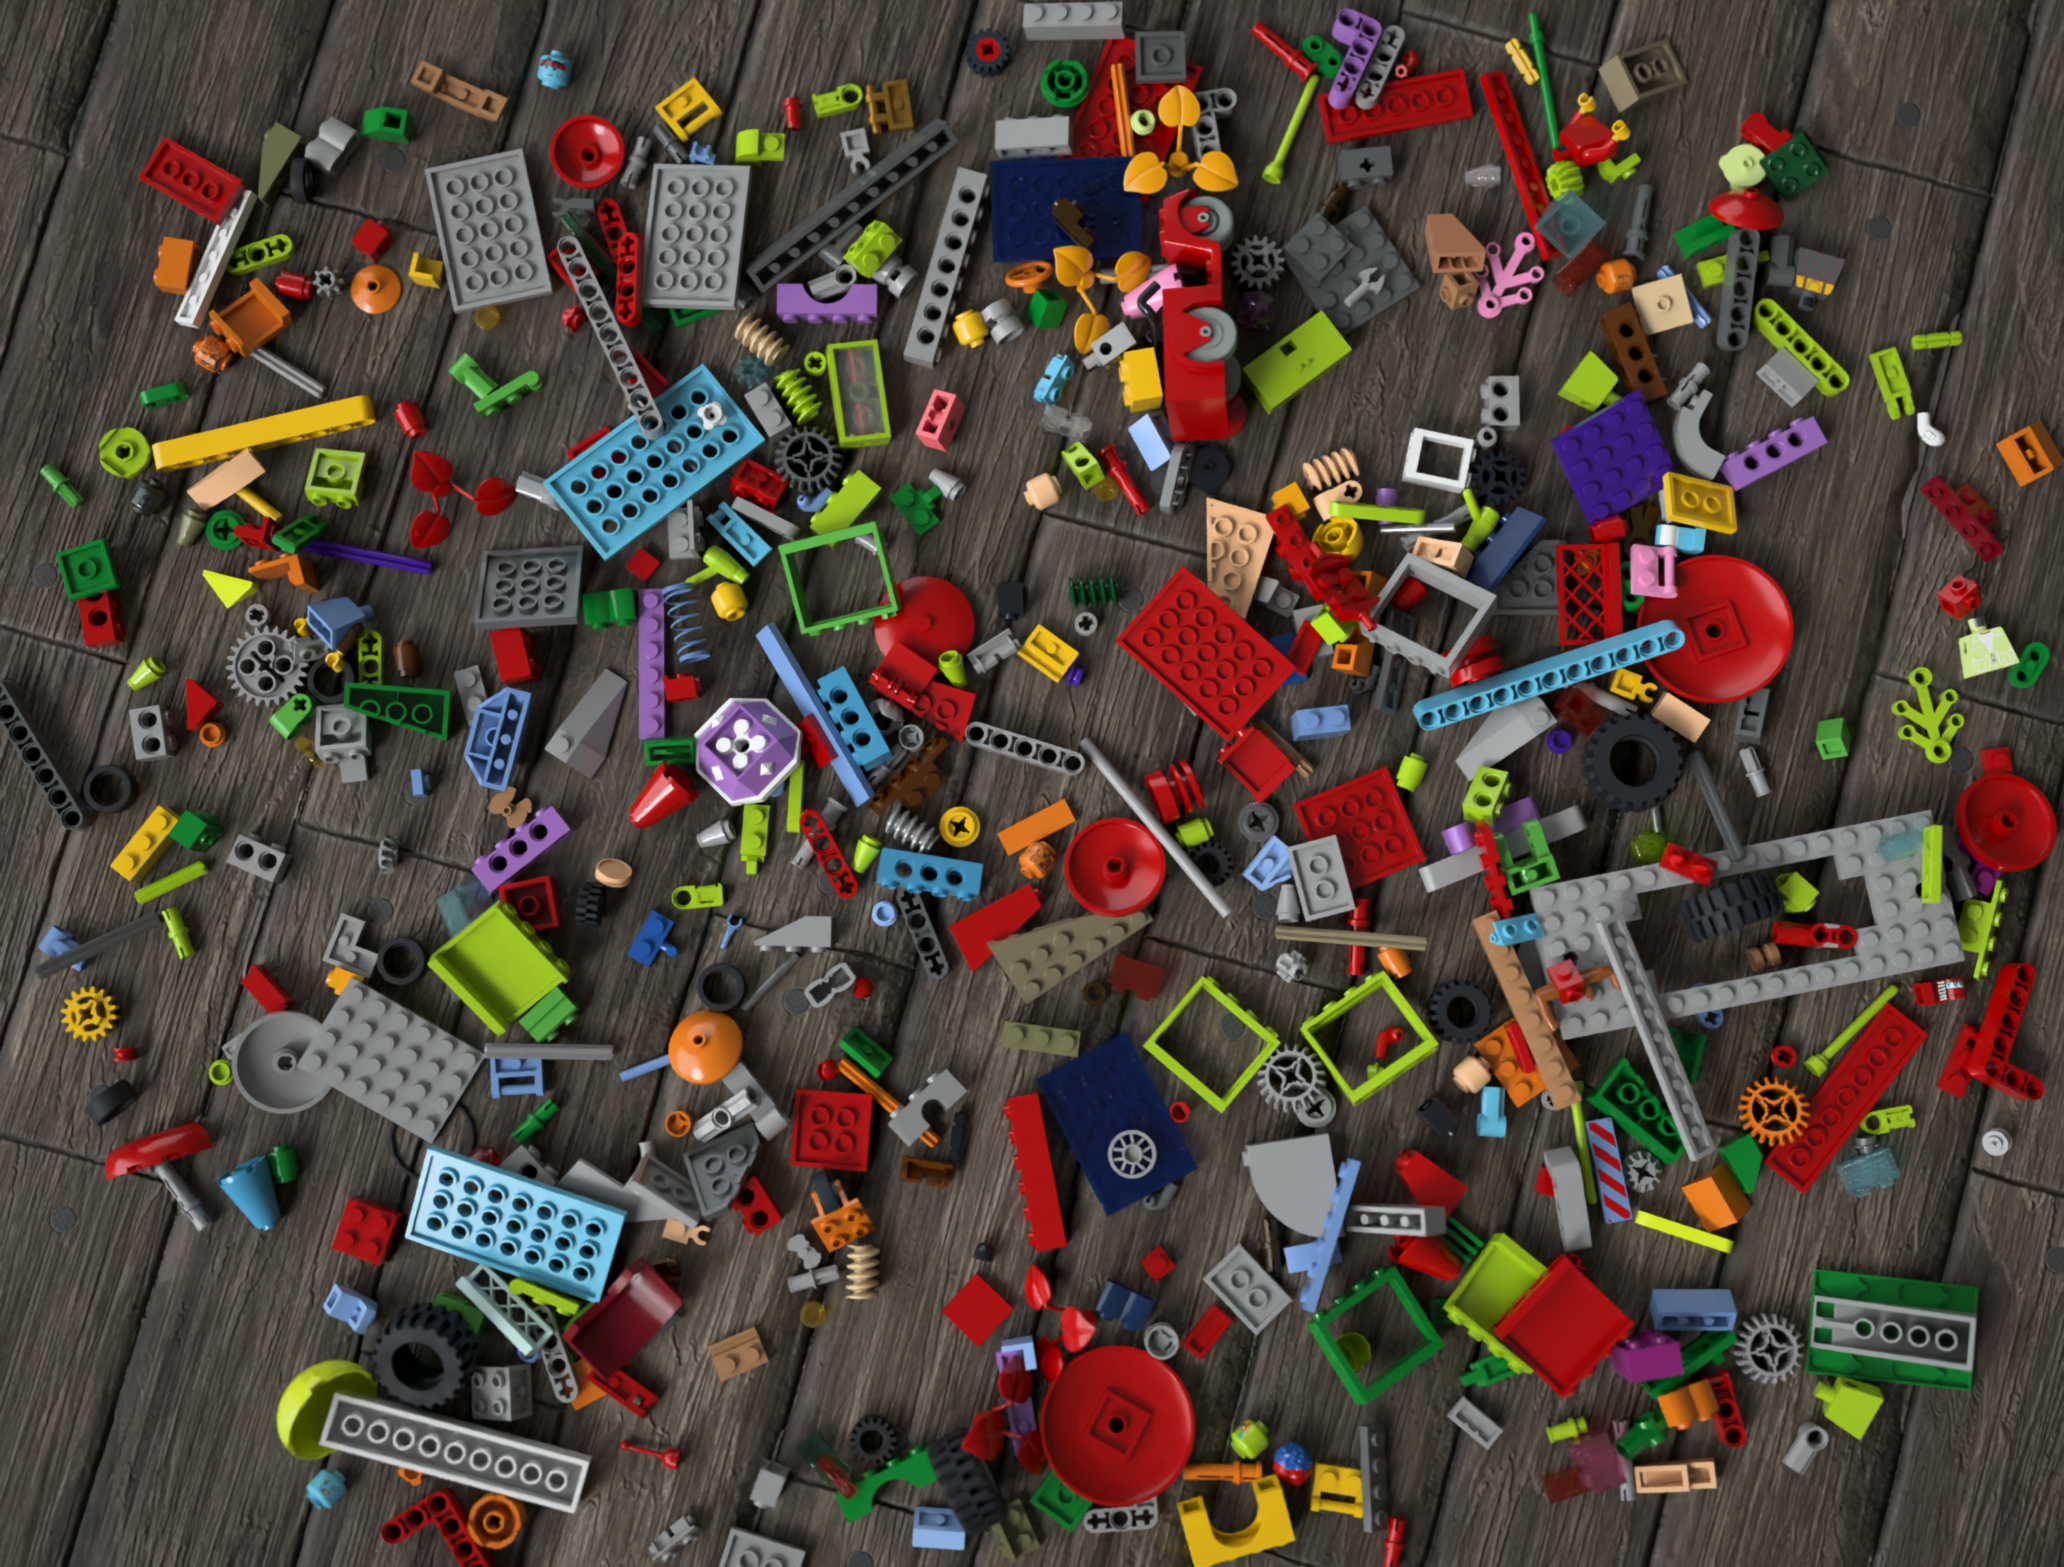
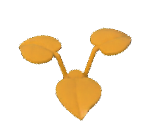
M1180 85L1174 86L1161 99L1158 115L1165 125L1169 127L1178 126L1177 150L1170 156L1169 164L1164 161L1159 163L1157 156L1152 152H1143L1136 155L1126 169L1123 184L1124 191L1141 194L1159 192L1166 184V171H1169L1175 177H1181L1186 174L1187 170L1191 171L1195 167L1198 168L1193 174V180L1200 188L1212 192H1222L1236 188L1238 180L1234 165L1225 153L1211 151L1203 155L1201 163L1194 162L1189 164V157L1181 151L1183 125L1190 127L1198 122L1200 105L1195 95L1189 89Z
M1072 245L1053 249L1058 281L1067 287L1077 286V292L1082 295L1091 309V314H1082L1075 325L1074 339L1079 353L1085 354L1093 350L1090 345L1109 332L1107 317L1102 314L1097 315V310L1084 289L1090 288L1094 284V278L1097 277L1114 282L1118 281V288L1122 292L1132 291L1144 283L1149 274L1151 259L1148 255L1138 251H1130L1123 254L1116 263L1115 272L1117 276H1109L1096 273L1093 270L1090 271L1093 265V256L1084 247Z

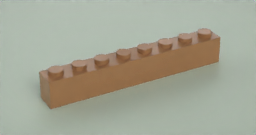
M1495 910L1472 920V925L1514 1019L1519 1024L1527 1048L1553 1106L1558 1111L1580 1102L1582 1099L1552 1033L1548 1032L1549 1029L1544 1023L1533 990L1513 946L1507 945L1502 947V945H1496L1490 941V934L1495 930L1493 922L1501 920Z

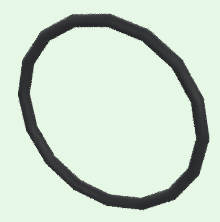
M457 1102L455 1107L462 1111L470 1126L472 1140L466 1157L472 1158L477 1141L475 1124L466 1108ZM392 1121L388 1137L391 1155L403 1172L413 1179L420 1180L421 1175H417L405 1167L396 1153L394 1134L397 1124ZM449 1173L447 1175H443L444 1180H448L451 1177H453Z

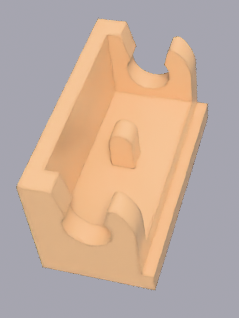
M1665 691L1651 711V716L1662 721L1693 743L1697 741L1710 722V719Z

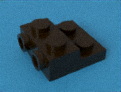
M1059 197L1052 205L1053 221L1078 246L1084 247L1092 253L1096 249L1095 238L1093 237L1094 233L1085 225L1084 209L1074 199L1070 202L1066 197Z

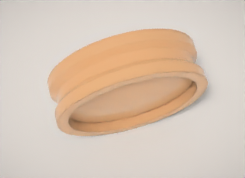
M613 858L600 860L595 871V877L600 883L616 888L628 885L632 875V869L627 863Z

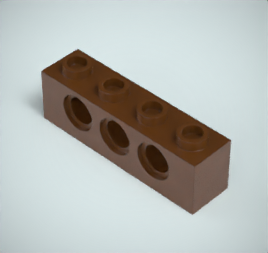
M1631 302L1603 312L1597 320L1627 394L1634 390H1639L1646 405L1662 400L1668 394V384L1663 376L1661 377L1659 373V363L1656 355L1650 351L1648 346L1649 337L1645 331H1642L1639 324L1640 315L1638 310L1633 308ZM1620 328L1628 329L1630 337L1623 336ZM1631 350L1639 354V360H1635L1630 356ZM1639 373L1647 375L1649 383L1642 382L1639 378Z

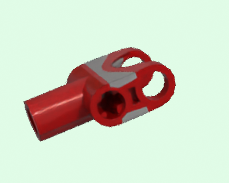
M1775 921L1772 928L1773 943L1797 945L1805 948L1825 950L1847 949L1853 947L1858 939L1855 929L1847 925ZM1843 930L1850 932L1852 937L1847 945H1845L1846 938Z

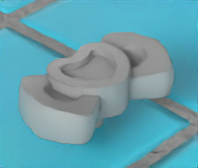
M796 1234L790 1238L787 1248L790 1251L797 1252L798 1256L804 1261L805 1269L817 1267L822 1260V1254L810 1245L805 1235Z

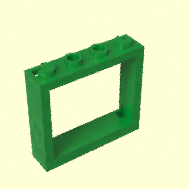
M1383 1265L1373 1270L1371 1278L1367 1281L1362 1279L1351 1287L1353 1291L1347 1295L1343 1293L1331 1301L1332 1306L1328 1309L1321 1308L1316 1311V1314L1312 1316L1313 1319L1306 1324L1356 1404L1369 1403L1445 1346L1395 1266L1385 1267ZM1388 1281L1425 1341L1363 1386L1326 1325Z

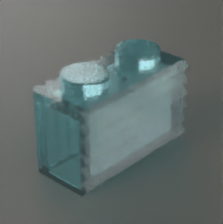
M1879 1147L1875 1152L1864 1153L1835 1165L1846 1193L1853 1196L1856 1195V1198L1871 1194L1870 1189L1874 1187L1886 1188L1895 1184L1894 1179L1901 1177L1891 1150L1887 1147Z

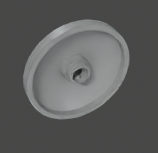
M288 1010L272 1012L253 1021L239 1036L232 1055L233 1078L241 1094L256 1107L278 1114L303 1111L323 1099L332 1086L297 1067L298 1062L322 1023L308 1014Z

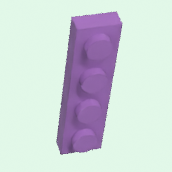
M1022 1349L1008 1352L996 1351L1000 1374L1013 1355L1019 1356L1024 1361ZM1031 1395L1024 1404H1018L1014 1401V1404L1007 1408L1011 1432L1026 1438L1031 1430H1037ZM1012 1438L1017 1456L1018 1448L1023 1443L1018 1439Z

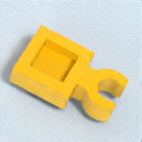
M1619 668L1616 669L1608 692L1631 701L1638 695L1642 702L1651 703L1653 699L1647 697L1645 691L1646 689L1655 691L1657 686L1653 683L1641 684L1643 676Z

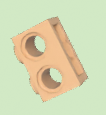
M1418 536L1412 552L1413 555L1462 579H1466L1474 558L1472 553L1462 543Z

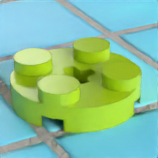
M129 427L116 428L104 435L99 444L102 466L117 477L135 478L148 467L153 456V450L148 439L139 431ZM130 447V455L121 459L122 453L120 450Z

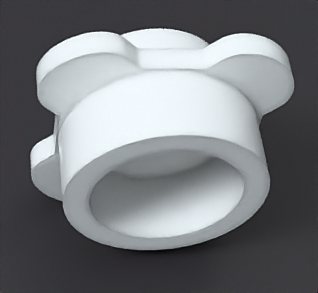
M712 402V404H707L705 407L698 409V416L702 417L704 421L703 427L706 430H712L718 424L724 425L727 421V417L723 415L719 402Z

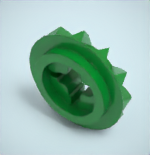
M223 510L215 513L206 525L208 541L214 547L221 550L237 549V546L243 541L233 535L234 531L229 533L226 539L225 534L217 530L226 529V525L235 530L236 525L245 526V521L239 514L233 511Z

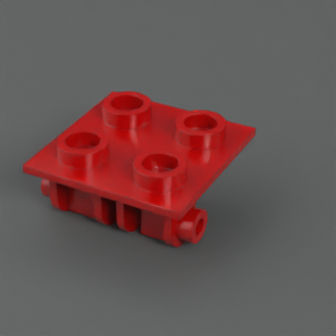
M896 640L868 682L908 710H911L938 668Z

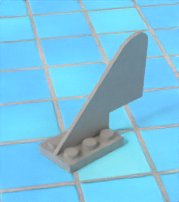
M645 1153L634 1174L625 1185L583 1158H580L555 1186L556 1188L626 1211L627 1214L624 1222L676 1218L681 1224L694 1229L702 1215L692 1182L648 1153ZM540 1207L542 1214L546 1216L552 1215L548 1207ZM572 1215L564 1216L566 1222L576 1224V1219Z

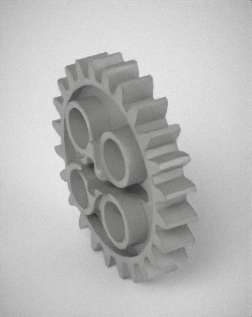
M269 626L264 627V632L255 627V635L246 631L245 636L247 639L245 641L237 638L240 644L239 648L231 646L235 656H227V659L233 661V665L226 666V669L233 671V674L229 675L227 679L236 681L231 688L234 690L241 689L238 696L241 698L247 696V703L252 704L255 701L256 706L262 707L265 702L266 707L272 708L275 702L276 705L281 707L283 706L282 699L289 701L291 699L290 694H300L297 689L298 686H307L302 682V678H308V674L304 672V669L310 668L311 665L305 662L293 663L294 651H289L288 642H291L293 638L298 639V637L293 636L290 638L291 632L285 630L282 633L281 628L277 626L273 632ZM271 643L273 650L269 655H265L264 648L267 644ZM255 651L262 660L269 662L270 667L285 679V682L282 683L274 673L267 671L268 668L261 661L257 660L252 653ZM290 660L291 668L287 672H283V663ZM250 662H254L255 669L252 673L248 674L246 667ZM272 678L273 687L266 691L264 687L265 682Z

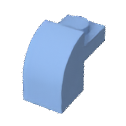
M335 1283L323 1307L329 1316L348 1322L355 1332L364 1335L367 1328H370L374 1323L378 1305L359 1292Z

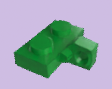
M908 482L889 497V500L920 538L940 523L939 519L932 512L936 508L933 503L942 496L941 491L936 485L925 493L922 489L916 492Z

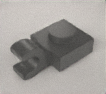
M553 199L555 205L563 206L560 212H552L553 217L556 219H564L570 213L579 219H590L591 216L598 217V205L594 199Z

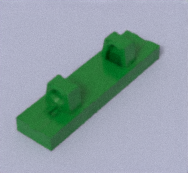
M1710 1330L1680 1352L1684 1374L1641 1381L1639 1383L1654 1400H1657L1658 1396L1665 1394L1669 1390L1674 1391L1681 1388V1381L1710 1360L1716 1366L1724 1362L1725 1359L1721 1352L1737 1342L1738 1339L1732 1331Z

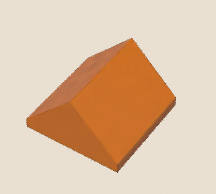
M1726 1162L1681 1187L1706 1232L1737 1223L1752 1208Z

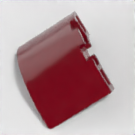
M643 1256L628 1266L607 1290L608 1294L599 1303L596 1301L575 1319L561 1336L603 1380L609 1379L640 1351L684 1303V1298Z

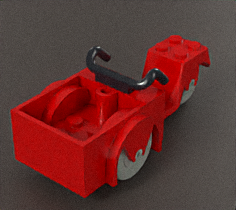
M1187 188L1165 198L1164 207L1159 208L1162 258L1167 257L1168 265L1176 263L1179 268L1207 273L1208 283L1206 286L1162 289L1163 306L1157 312L1147 303L1161 289V286L1156 281H1153L1137 299L1139 310L1147 317L1150 324L1143 334L1144 343L1149 348L1154 347L1155 351L1160 350L1164 346L1165 402L1172 442L1230 438L1229 405H1226V403L1237 394L1242 379L1240 365L1232 355L1237 346L1238 335L1235 322L1225 312L1224 280L1221 253L1230 246L1234 238L1235 225L1233 213L1222 200L1210 196L1197 197L1196 189Z

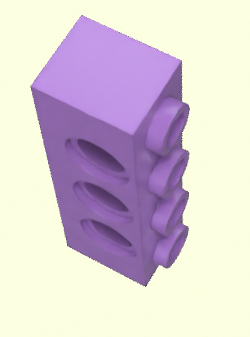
M1801 417L1789 424L1790 429L1783 432L1780 428L1767 435L1769 440L1763 443L1760 440H1756L1747 445L1746 452L1739 454L1738 451H1735L1724 458L1726 462L1719 469L1728 485L1733 487V493L1828 443L1814 417L1807 420ZM1790 436L1797 439L1798 446H1793L1790 443ZM1768 448L1775 450L1776 458L1769 456ZM1746 459L1753 461L1754 469L1747 467Z
M548 806L541 808L535 814L537 818L530 823L524 822L515 829L516 834L513 837L502 839L495 845V851L490 855L485 853L474 862L476 866L471 870L489 893L496 894L499 891L500 885L509 884L575 832L556 807L551 806L548 808ZM545 825L548 830L545 838L539 839L536 831L540 826ZM521 841H525L527 844V851L523 855H519L516 851V847ZM505 857L507 866L504 870L499 871L496 867V862L499 858Z

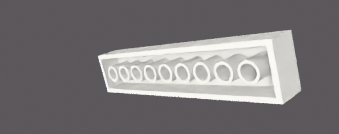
M340 1388L334 1394L319 1445L570 1513H575L592 1460V1456L345 1388Z

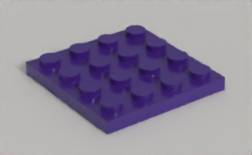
M1634 390L1550 440L1589 525H1593L1594 521L1615 516L1664 487L1663 476L1667 472L1676 473L1639 390Z

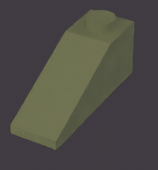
M277 122L273 128H269L266 132L262 147L258 198L268 207L271 206L290 176L293 160L301 158L308 145L301 136Z

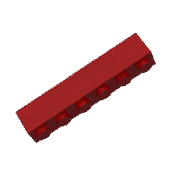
M1038 1093L1007 1098L1008 1104H1003L1006 1120L1011 1119L1013 1129L1008 1130L1011 1145L1016 1144L1018 1154L1013 1155L1016 1170L1021 1169L1023 1180H1018L1021 1196L1026 1195L1028 1204L1023 1206L1025 1221L1031 1220L1032 1231H1028L1030 1247L1036 1246L1037 1252L1066 1247L1067 1243Z

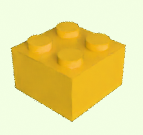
M1154 347L1124 352L1123 360L1119 361L1120 367H1118L1120 381L1125 382L1123 391L1125 406H1130L1131 413L1160 408L1163 393Z

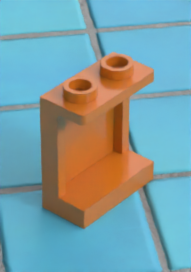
M258 277L249 283L251 291L218 314L214 310L209 312L211 318L209 324L218 335L223 334L227 338L226 343L234 353L239 351L244 358L293 324L290 312Z

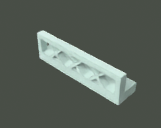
M479 1264L469 1276H462L455 1283L525 1356L535 1355L555 1333L519 1295H514L509 1291V1285L493 1268ZM483 1270L490 1275V1287H481L475 1281ZM495 1281H496L500 1286L495 1287ZM503 1289L507 1293V1305H499L495 1301V1290ZM513 1307H521L525 1311V1323H517L513 1319ZM530 1325H539L546 1332L537 1343L530 1337Z

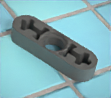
M1177 442L1172 449L1160 499V510L1164 514L1176 516L1182 509L1194 459V447L1191 444Z

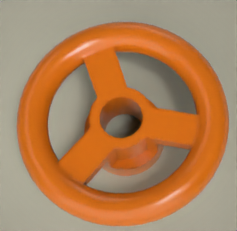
M1045 261L1028 262L1010 270L1005 277V281L1009 286L1023 287L1024 293H1034L1035 289L1043 288L1042 282L1052 275L1053 266ZM1038 269H1046L1043 273L1036 272Z

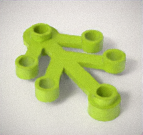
M1919 667L1910 672L1909 682L1913 687H1916L1923 714L1911 708L1904 700L1894 702L1891 710L1894 715H1904L1927 730L1929 739L1917 733L1912 725L1907 724L1898 729V736L1902 740H1911L1925 749V754L1929 761L1940 764L1950 758L1951 747L1949 743L1958 728L1964 725V718L1958 713L1949 715L1946 719L1947 728L1940 737L1938 726L1950 706L1958 700V694L1953 689L1943 691L1940 694L1941 702L1934 712L1927 687L1932 681V673L1925 667ZM1916 674L1922 677L1920 683L1915 680ZM1947 693L1952 695L1951 701L1946 699ZM1898 704H1902L1904 707L1902 713L1897 709ZM1953 717H1956L1959 721L1957 726L1952 723ZM1905 728L1909 729L1910 731L1909 737L1905 736L1903 733ZM1935 747H1938L1941 751L1939 756L1934 753Z

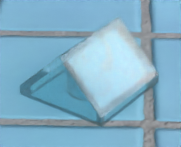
M1569 189L1548 204L1534 227L1564 256L1571 260L1606 222L1578 195Z
M481 881L452 889L436 900L452 938L494 904L488 890Z

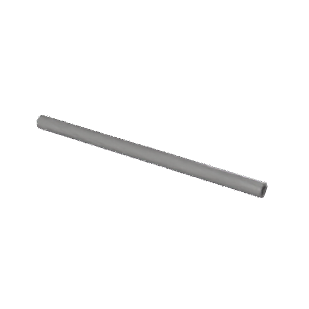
M1084 738L1078 744L1220 915L1223 918L1230 915L1234 911L1090 738Z

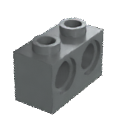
M1762 688L1753 695L1741 699L1734 731L1735 741L1757 745L1762 744L1771 699L1770 689Z

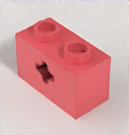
M934 389L916 431V435L925 446L945 452L948 451L966 408L958 396Z

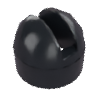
M987 1242L978 1244L974 1250L973 1258L985 1262H993L995 1255L993 1246Z

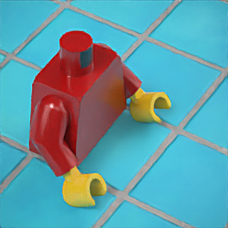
M1586 93L1581 94L1578 98V103L1581 106L1579 112L1576 111L1569 124L1561 130L1560 146L1552 150L1556 162L1568 159L1574 161L1577 167H1585L1617 157L1618 141L1626 140L1630 136V129L1622 120L1616 121L1611 131L1591 114L1585 116L1587 112H1592L1596 108V101L1592 96L1589 98Z

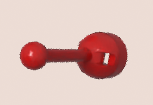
M623 1440L620 1443V1448L623 1451L630 1449L661 1458L663 1465L669 1469L677 1470L680 1465L683 1453L681 1449L668 1448L661 1453L632 1445L627 1440Z

